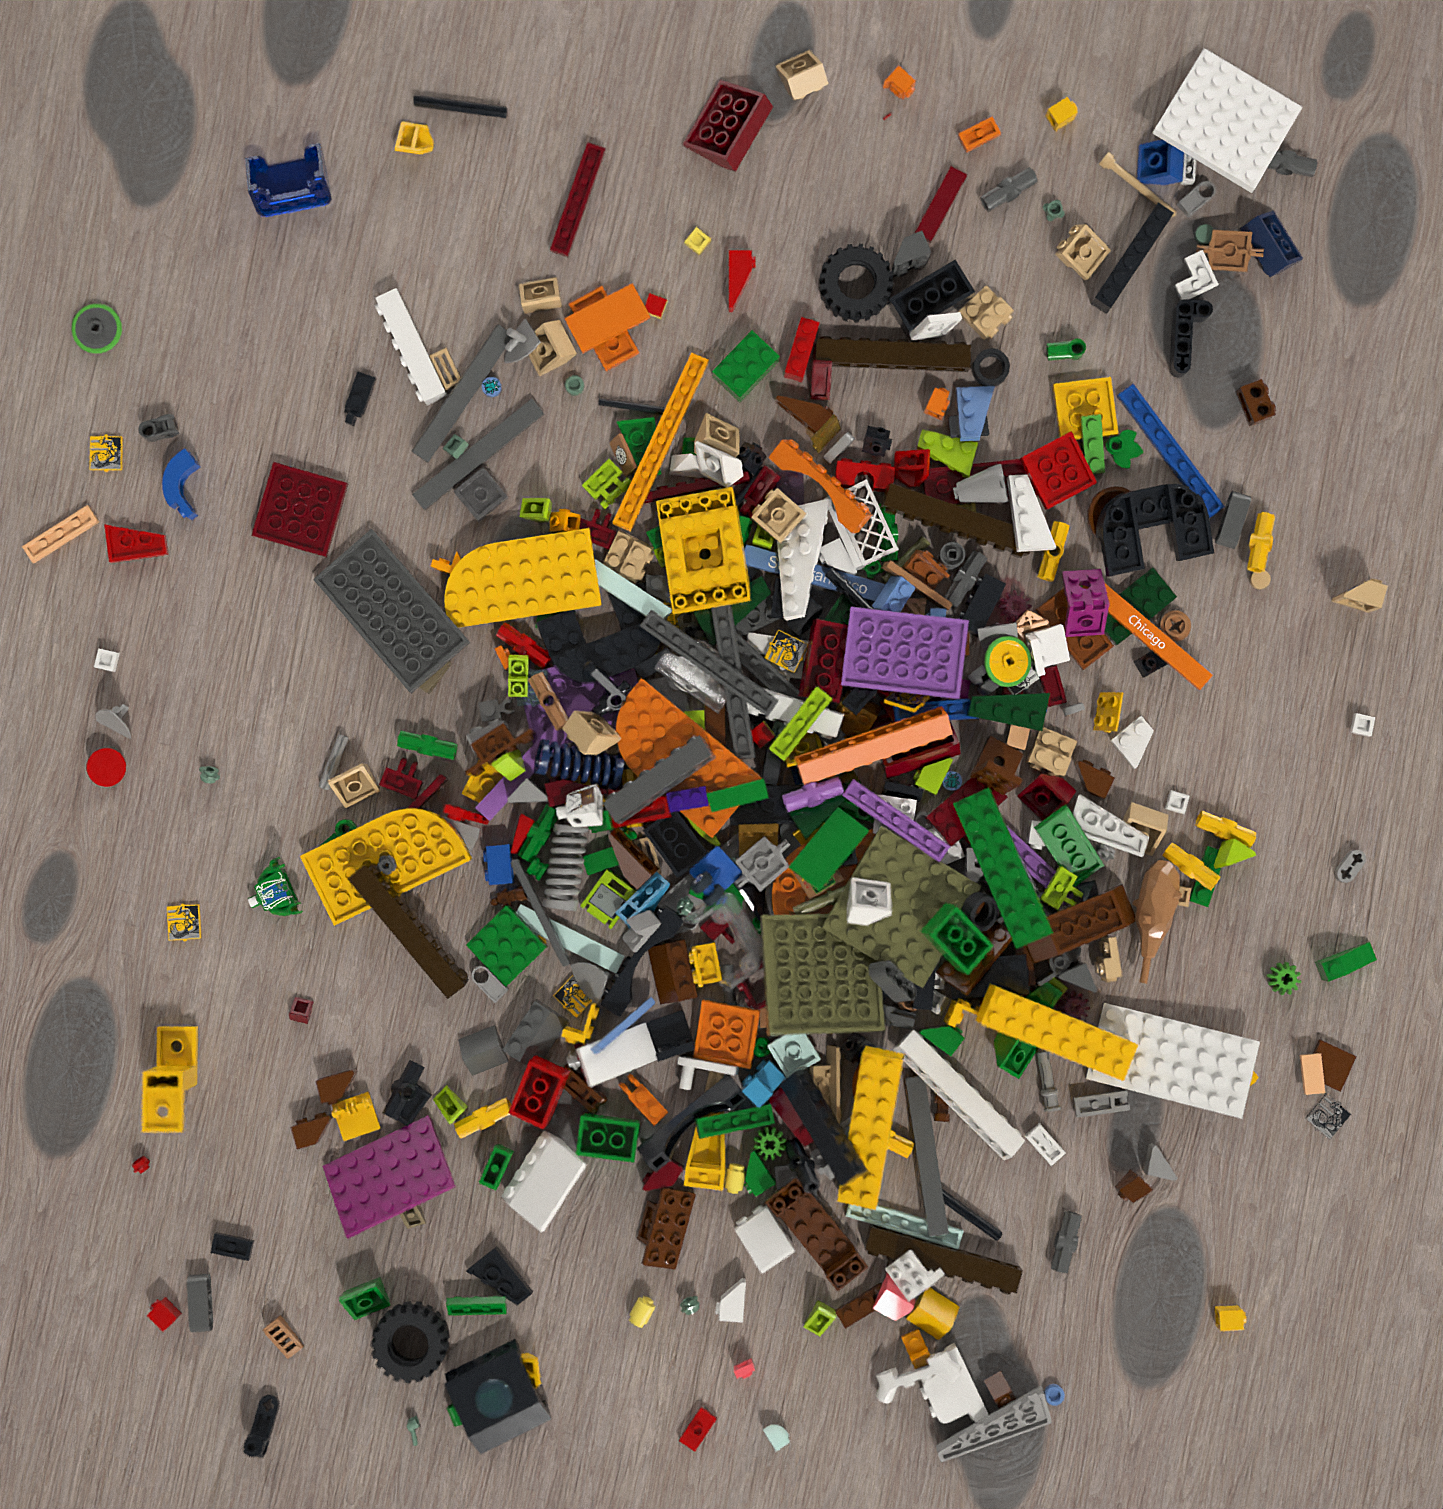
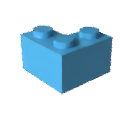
M770 1059L766 1062L764 1060L761 1061L756 1067L757 1071L753 1075H747L742 1081V1092L758 1108L773 1095L772 1091L786 1078L785 1074Z

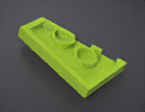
M922 429L917 450L930 449V457L932 459L941 461L948 465L949 469L956 470L963 474V477L968 478L978 442L960 441V438H951L948 435Z

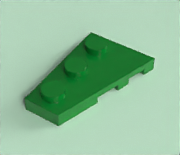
M655 417L616 421L637 468L656 430ZM661 469L659 470L657 476H661Z

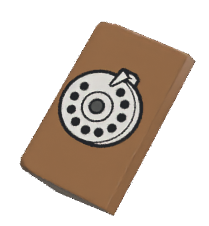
M619 433L610 441V446L624 476H629L637 471V465L623 434Z

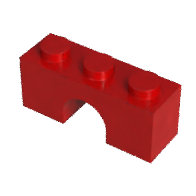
M801 317L785 369V378L803 382L820 322Z
M842 458L841 461L836 463L835 478L841 482L840 486L842 488L854 486L855 478L860 475L870 477L873 483L872 491L885 493L887 485L894 482L895 467H891L889 463L873 465L871 461L865 460L855 463L852 462V459Z

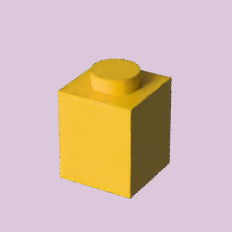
M1066 97L1047 110L1045 117L1055 132L1075 119L1078 113L1077 106Z
M1238 1305L1214 1306L1215 1324L1220 1331L1244 1330V1323H1246L1247 1319L1243 1309Z

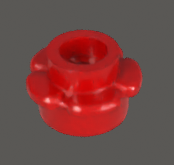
M145 1156L138 1158L131 1165L134 1169L133 1172H139L140 1174L145 1172L150 1167V1160Z

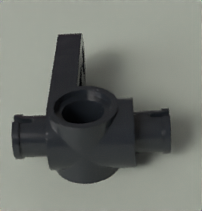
M589 659L583 664L584 667L605 687L603 695L598 699L599 704L593 708L597 715L602 718L607 712L611 714L615 710H620L622 703L623 705L626 703V694L633 688L626 680H623L618 686ZM618 695L616 699L611 700L613 696Z
M266 1395L259 1401L251 1432L243 1444V1454L249 1457L264 1458L280 1407L279 1399L275 1395ZM271 1399V1403L274 1404V1408H270L269 1411H267V1406H264V1403L269 1402V1400Z

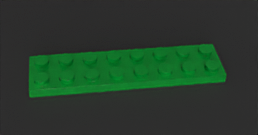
M984 789L953 803L1016 949L1053 934L1054 932L991 789Z

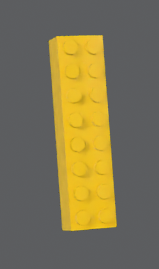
M992 984L988 987L975 1021L984 1026L1121 1081L1125 1080L1138 1048V1044Z
M865 1046L848 1139L852 1142L854 1149L863 1160L868 1171L852 1183L840 1186L837 1202L873 1210L877 1208L904 1053Z

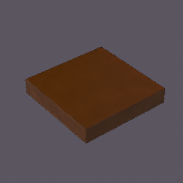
M1319 1039L1313 1054H1321L1324 1085L1341 1092L1357 1056Z

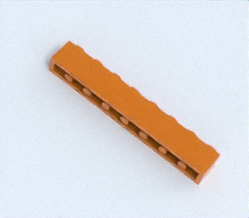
M941 706L798 755L794 759L803 784L806 785L824 778H832L836 774L845 771H852L862 765H870L874 761L887 759L894 754L907 752L917 746H925L935 740L945 739L953 733L948 714Z

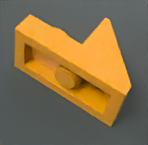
M456 551L451 565H449L450 561L439 558L438 561L433 559L430 566L433 569L451 574L462 558Z
M919 1328L902 1335L901 1338L914 1368L917 1369L929 1365L927 1359L930 1357V1353Z

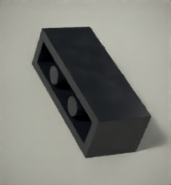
M986 573L983 577H978L974 585L977 589L974 595H969L965 603L968 607L965 612L961 611L958 617L961 620H969L967 632L979 637L978 629L985 628L1006 583Z

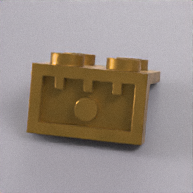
M849 690L846 691L836 709L837 712L844 713L840 730L846 734L844 736L845 739L868 732L882 708L870 701L855 716L841 704L851 692Z
M778 824L738 825L739 857L764 836L771 844L776 847L778 846Z

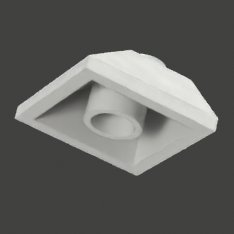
M699 441L695 442L700 474L726 488L743 477L741 460Z
M851 878L847 902L848 923L868 925L891 915L890 883Z

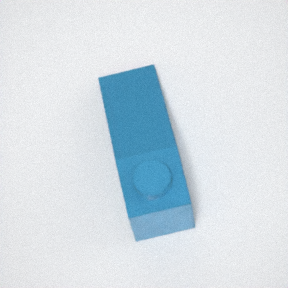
M656 872L615 912L616 915L630 929L631 927L626 922V919L648 910L654 912L670 883Z

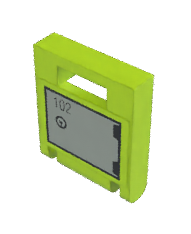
M607 869L580 907L584 908L588 903L590 906L586 911L603 924L611 920L612 922L608 927L612 929L619 920L615 912L637 890ZM612 879L628 890L624 896L609 885Z

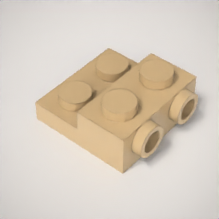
M1086 224L1075 225L1069 231V238L1062 240L1058 244V251L1055 255L1067 267H1072L1083 280H1088L1111 249Z
M986 285L958 312L961 313L962 318L985 340L987 337H994L999 331L998 327L1002 323L1006 325L1013 318L1011 315L1014 310L1001 297L998 298Z
M777 488L775 491L771 490L766 495V501L762 506L759 504L755 507L751 518L779 543H782L807 514Z
M619 530L603 564L619 573L623 578L636 583L644 578L646 573L644 568L646 563L650 564L654 557V553H652L654 547Z
M1043 727V731H1038L1026 763L1031 764L1030 768L1041 772V769L1048 771V775L1065 777L1077 741Z
M1107 935L1101 937V941H1099V949L1104 956L1096 957L1097 962H1094L1095 972L1099 973L1101 981L1113 982L1117 981V977H1122L1116 937Z

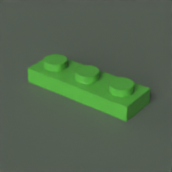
M1101 414L1080 416L1083 455L1093 474L1105 473Z

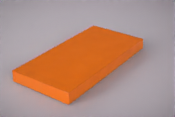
M633 283L564 319L583 354L649 320L651 317Z
M600 286L569 303V307L574 314L608 295L603 286ZM628 331L593 348L606 372L639 354Z

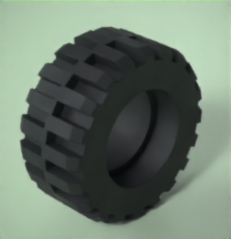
M408 1301L403 1305H395L378 1322L372 1334L371 1348L374 1349L372 1357L373 1359L377 1358L376 1366L378 1369L383 1368L385 1370L383 1373L385 1376L392 1375L394 1376L393 1380L397 1382L400 1379H404V1383H411L412 1380L420 1382L424 1377H430L440 1367L449 1348L448 1339L450 1335L449 1331H446V1321L440 1319L441 1314L438 1311L436 1313L432 1311V1306L427 1305V1307H424L422 1302L417 1301L415 1304H412L411 1301ZM412 1325L425 1333L429 1346L427 1352L422 1357L407 1358L396 1350L393 1344V1335L399 1327Z

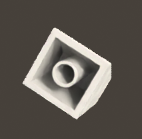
M767 1204L764 1207L762 1205L756 1207L752 1211L753 1214L751 1216L740 1218L735 1226L737 1235L762 1274L795 1252L792 1240Z

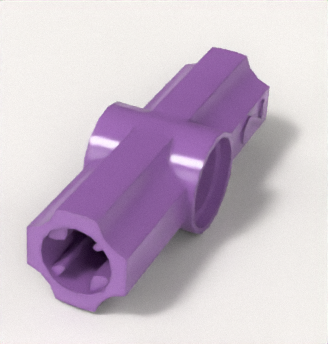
M835 777L820 783L812 782L806 784L800 790L782 795L787 812H791L806 806H817L826 799L843 794L844 791L840 779Z

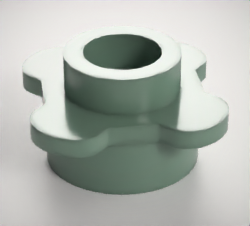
M1054 200L1049 204L1045 203L1043 206V210L1047 214L1046 219L1050 222L1058 217L1063 218L1065 215L1060 200Z
M202 766L199 768L201 772L200 778L203 782L211 784L220 779L218 775L219 769L212 766Z
M688 896L681 898L677 903L676 908L679 915L687 916L694 903L690 901L691 899Z
M697 1296L687 1297L680 1303L682 1313L691 1315L698 1311L699 1301H697Z

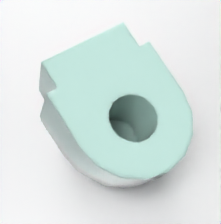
M770 1425L762 1429L776 1452L790 1442L788 1438L790 1435L782 1426Z

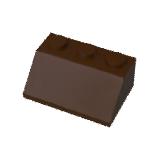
M685 939L655 945L648 950L660 1004L680 1002L698 997Z

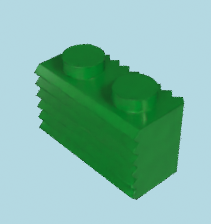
M496 1144L480 1177L479 1184L497 1190L514 1151L503 1145Z

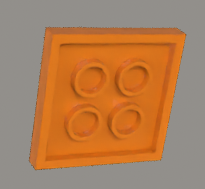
M703 999L693 1058L751 1069L761 1010Z

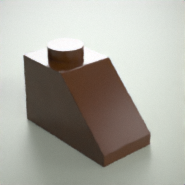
M357 1068L316 1080L321 1104L327 1102L328 1105L340 1102L339 1099L345 1095L356 1076Z
M1131 1169L1115 1186L1119 1190L1117 1194L1125 1202L1129 1199L1132 1203L1140 1200L1153 1190Z

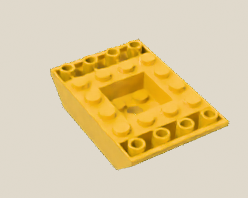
M733 487L656 501L673 615L751 601L742 531ZM709 550L711 552L710 557L705 560L700 557L701 552Z

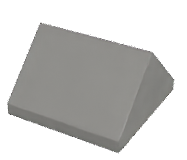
M528 778L508 798V803L549 802L547 794Z

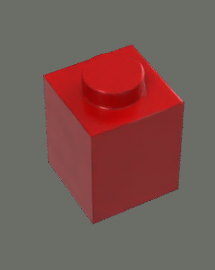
M165 1297L161 1301L157 1299L149 1307L151 1311L146 1316L164 1332L182 1313Z

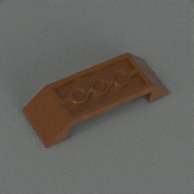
M1123 884L1048 915L1047 919L1054 933L1026 944L1032 962L1035 963L1058 956L1128 927L1135 922V914Z
M797 1177L765 1201L776 1217H780L822 1268L825 1277L837 1292L869 1268L854 1244L812 1192H804Z

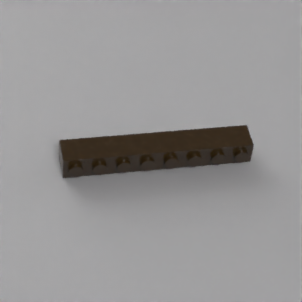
M821 336L820 339L816 340L815 360L832 361V367L968 372L971 364V345H966V342L947 344L946 341L928 343L926 340H917L915 343L909 342L906 339L890 342L889 339L885 338L878 339V341H870V338L851 340L850 337L832 339L830 336Z
M892 483L886 487L880 508L885 509L884 512L887 514L896 515L897 513L903 515V519L908 521H914L915 519L920 521L921 525L932 528V526H935L943 533L950 534V532L957 534L958 538L968 540V538L974 539L976 544L982 546L988 544L994 546L993 549L1004 552V550L1009 551L1012 556L1017 558L1030 554V551L1017 552L1013 524Z
M370 860L367 861L347 878L348 881L444 996L449 999L466 986L469 980L467 973L455 964L454 957L449 953L447 954L443 949L442 943L430 934L429 927L420 922L415 910L409 908L405 903L404 897L400 893L397 894L393 889L391 881L381 875L379 867L375 863H371Z
M873 1224L869 1225L864 1243L865 1250L872 1256L878 1257L881 1254L886 1256V1259L895 1262L911 1250L926 1271L932 1270L935 1272L941 1268L946 1277H961L962 1281L973 1284V1281L981 1283L980 1286L984 1288H999L1000 1292L1008 1295L1011 1292L1017 1294L1023 1273L1022 1268L1017 1265L965 1250H957Z

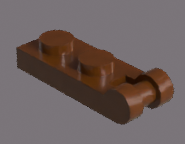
M566 1064L564 1068L571 1072L564 1089L589 1112L596 1114L599 1111L600 1105H604L608 1098L593 1086L589 1087L586 1080ZM590 1096L595 1099L593 1102L588 1100Z
M882 1283L873 1286L835 1310L845 1329L876 1311L873 1309L875 1300L872 1296L878 1295Z

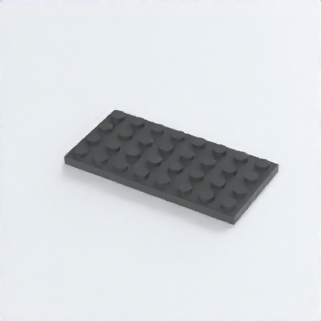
M372 529L313 579L411 694L470 643Z

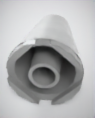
M996 464L956 483L957 487L953 488L955 499H959L960 502L1004 503L1008 501L1001 464Z

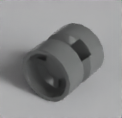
M949 542L938 552L937 561L943 564L948 571L954 570L964 561L965 550L959 543Z
M984 664L967 676L973 685H978L977 690L981 696H987L1000 686L989 678ZM983 675H985L988 678L984 682L981 678Z

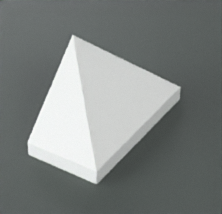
M672 455L669 475L708 479V477L700 474L696 455Z

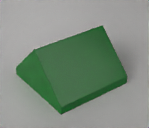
M380 1277L346 1290L339 1297V1302L354 1321L391 1306Z

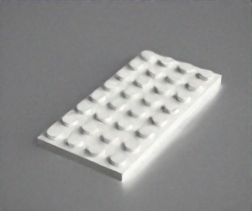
M1103 1002L1098 1028L1126 1038L1138 1044V1048L1124 1081L1089 1067L1086 1079L1242 1119L1260 1044L1259 1041Z

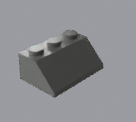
M536 999L502 1051L526 1065L535 1055L544 1059L569 1020Z

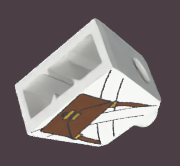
M597 784L569 793L566 796V806L557 808V816L559 819L567 818L573 827L602 825L603 795Z

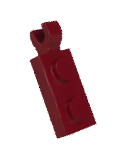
M765 465L745 494L744 498L747 501L741 507L740 512L744 516L747 515L751 518L753 516L752 511L757 505L760 504L762 506L766 501V495L773 490L781 476Z

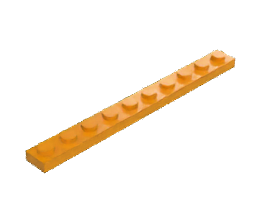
M694 353L690 354L613 520L614 525L628 531L632 530L709 364L708 359Z

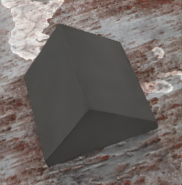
M1077 961L1071 964L1065 971L1055 976L1096 993L1097 991L1087 964Z
M495 1025L458 1039L462 1060L472 1076L509 1062L506 1053L502 1051L504 1047Z

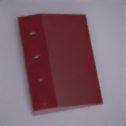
M720 79L682 145L716 165L736 172L770 114L773 105L764 93Z
M935 697V698L929 699L927 702H929V701H942V700H941V697ZM886 714L878 716L870 731L889 725L892 722ZM951 721L949 722L953 734L945 739L929 742L925 746L914 747L907 752L894 754L887 759H880L887 779L960 755V743Z

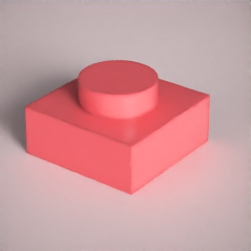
M751 1358L734 1366V1373L737 1379L740 1377L742 1379L747 1378L755 1371V1365Z

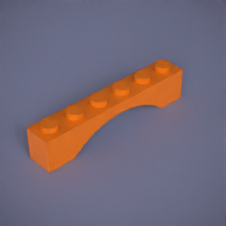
M782 439L768 458L781 470L801 472L820 483L833 501L838 521L851 533H859L872 516L869 512V507L863 502L859 503L855 499L856 496L850 490L842 488L840 486L841 482L835 477L831 478L826 473L825 467L820 464L817 465L812 461L813 457L809 453L802 452L798 448L799 444L792 439Z

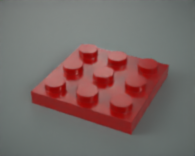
M1072 431L1020 458L1045 510L1097 484Z

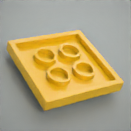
M1111 377L1052 385L1059 437L1072 431L1076 440H1082L1080 416L1101 414L1103 437L1119 434Z

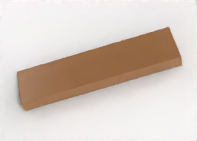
M887 561L881 567L893 576H902L916 587L914 591L937 607L949 610L953 605L894 562Z

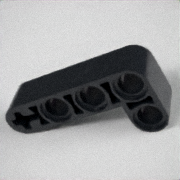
M1183 299L1178 302L1172 311L1169 370L1175 378L1183 377L1191 368L1193 322H1204L1212 314L1213 306L1209 301ZM1179 307H1184L1187 310V314L1181 313ZM1203 308L1206 311V315L1200 314L1198 309ZM1178 326L1185 327L1186 333L1180 332ZM1177 345L1184 346L1185 352H1180Z

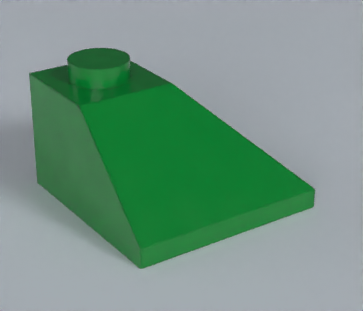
M999 1031L994 1039L997 1066L1020 1079L1039 1047Z

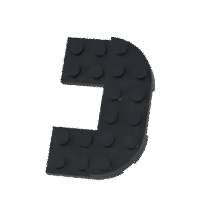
M1163 484L1124 492L1109 500L1100 512L1096 526V537L1100 538L1106 577L1145 569L1139 530L1167 523L1171 525L1176 561L1214 554L1208 510L1200 495L1195 494L1189 489L1190 487L1182 484Z
M645 582L636 585L645 591ZM612 594L608 595L621 631L586 644L573 610L565 611L536 622L555 669L565 678L580 684L598 683L583 665L589 659L608 677H612L633 669L651 658L661 641L640 626L646 616Z

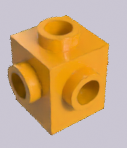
M559 509V512H551L549 532L560 533L579 530L581 515L572 513L569 509Z

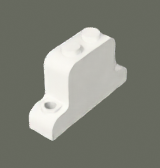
M955 1343L946 1346L944 1351H948L950 1359L961 1365V1372L957 1380L951 1382L935 1374L932 1379L922 1382L921 1393L924 1399H929L931 1403L928 1407L933 1418L937 1416L940 1422L949 1423L965 1414H969L972 1421L978 1422L989 1416Z

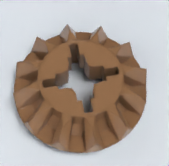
M1170 611L1161 619L1160 629L1172 641L1177 642L1189 635L1191 622L1185 613ZM1171 621L1174 623L1181 621L1178 631L1176 629L1169 631L1170 627H1172Z

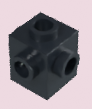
M868 425L862 452L884 457L886 450H890L892 439L889 438L890 430Z
M743 442L736 457L741 460L742 470L748 471V473L753 475L757 473L767 457L761 451L762 447L755 442L752 444Z
M852 1032L844 1041L840 1050L846 1054L844 1057L853 1064L855 1061L861 1064L865 1046H876L859 1033Z

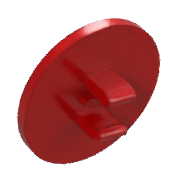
M98 749L87 760V775L93 783L99 786L110 787L116 785L125 775V759L114 749Z

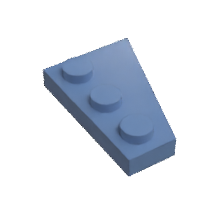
M995 386L956 387L960 441H980Z

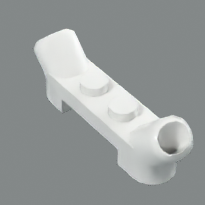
M942 1351L931 1355L927 1359L929 1365L900 1375L896 1367L883 1371L876 1375L879 1383L876 1397L879 1401L888 1404L892 1402L899 1386L903 1385L904 1388L914 1385L917 1380L921 1379L922 1382L928 1381L935 1374L951 1382L956 1381L961 1372V1365L950 1359L948 1351Z

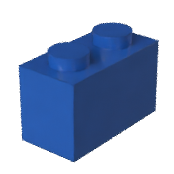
M511 844L486 846V850H483L484 862H487L488 870H485V881H489V885L514 883V871L511 865V861H513Z

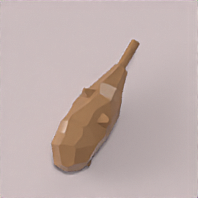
M1157 860L1145 872L1139 899L1133 901V905L1137 907L1135 921L1140 932L1141 955L1143 956L1140 983L1147 984L1151 959L1156 956L1165 935L1171 928L1179 898L1182 897L1180 892V875L1170 861Z

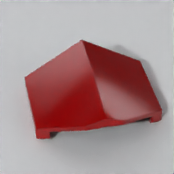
M930 449L895 451L894 478L908 487H919L929 476Z

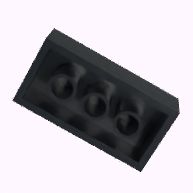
M955 259L891 297L887 305L905 335L909 337L910 333L927 316L951 312L971 300L975 290Z

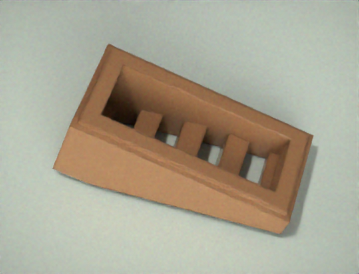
M281 1315L263 1329L266 1336L287 1359L304 1347ZM279 1326L280 1329L274 1332L273 1329ZM284 1331L285 1335L279 1339L278 1335ZM289 1337L291 1340L284 1345L282 1341ZM294 1343L296 1346L288 1351L287 1347Z

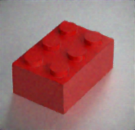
M535 1055L528 1062L508 1114L544 1130L552 1119L571 1071Z

